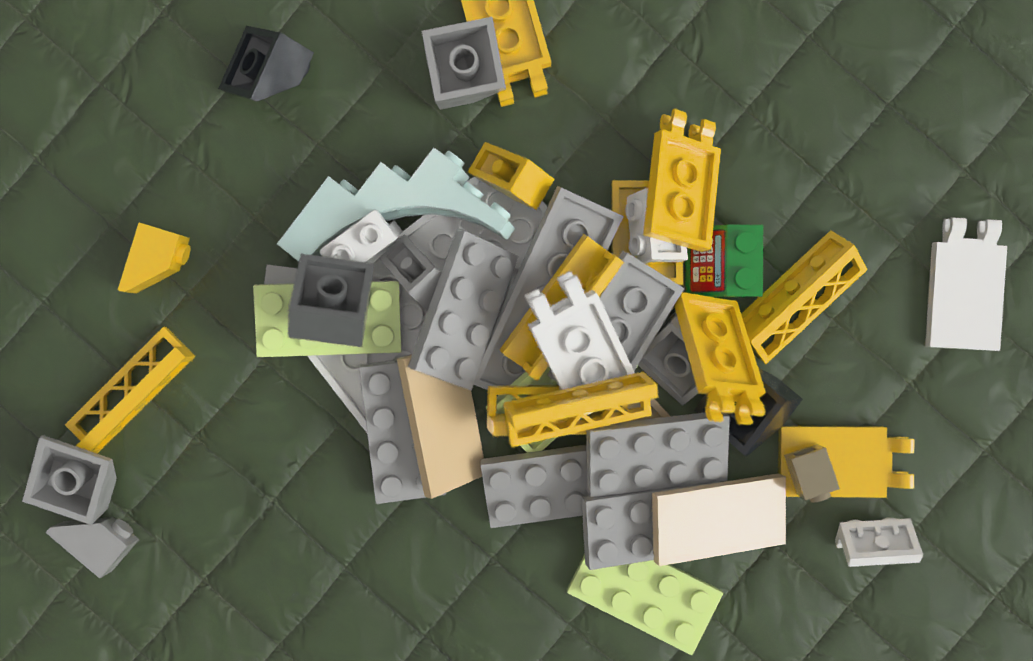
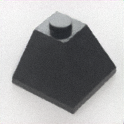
M246 26L218 89L249 100L260 101L300 85L302 79L309 72L310 61L314 52L281 32Z
M759 367V373L766 392L759 399L764 405L765 414L763 416L751 415L753 423L746 425L738 424L735 412L727 413L730 416L729 442L745 456L752 453L778 431L803 400L780 379ZM705 394L694 409L696 413H705L708 400L707 394Z

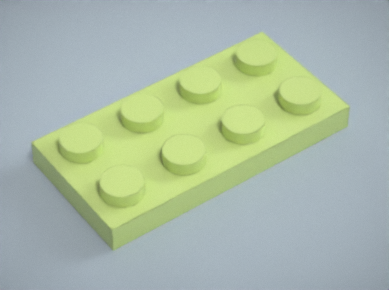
M372 281L362 347L288 338V308L294 283L253 285L257 357L401 353L400 289L398 281Z
M585 554L567 588V593L690 655H693L723 595L722 590L670 564L658 566L654 563V560L589 570L585 565Z

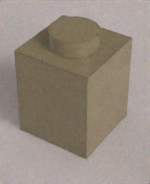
M816 444L784 455L797 495L804 500L809 499L811 503L820 502L830 498V492L840 489L825 447Z

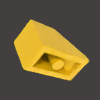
M487 142L483 144L468 170L470 175L535 210L538 209L555 180L529 159Z
M139 222L118 290L127 293H138L180 271L181 265L186 264L190 255L191 247L188 245L190 238Z

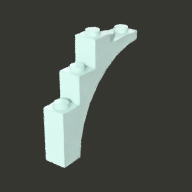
M433 148L412 177L397 165L390 169L381 162L360 190L344 179L338 184L328 176L277 245L298 261L301 254L322 256L320 250L373 210H378L385 221L405 216L431 214L456 217L484 226L506 240L514 232L515 228L508 220L511 216L509 212L495 202L488 206L480 200L483 194L467 182L470 177L462 169L465 163L450 151L443 155Z

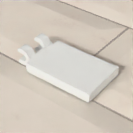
M952 217L951 219H944L942 225L943 241L932 243L925 346L1000 351L1007 246L997 245L1002 232V220L987 219L986 221H978L977 239L963 238L967 227L966 218Z
M571 271L557 278L567 298L549 306L547 299L543 293H540L539 289L525 295L530 308L537 318L536 321L528 324V327L560 390L635 374L597 292L592 289L584 293L579 279L576 275L573 276Z

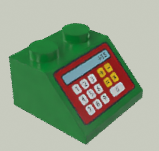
M763 225L713 226L711 250L700 252L687 248L688 260H685V293L715 298L763 297Z

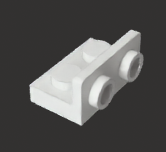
M648 188L627 196L626 216L629 221V251L632 256L645 264L649 262H682L688 260L686 247L643 235Z
M373 210L320 250V254L323 257L366 262L396 240L402 233V230L395 220L388 224L378 210Z
M911 518L841 522L835 539L837 548H843L848 567L919 563L923 556Z

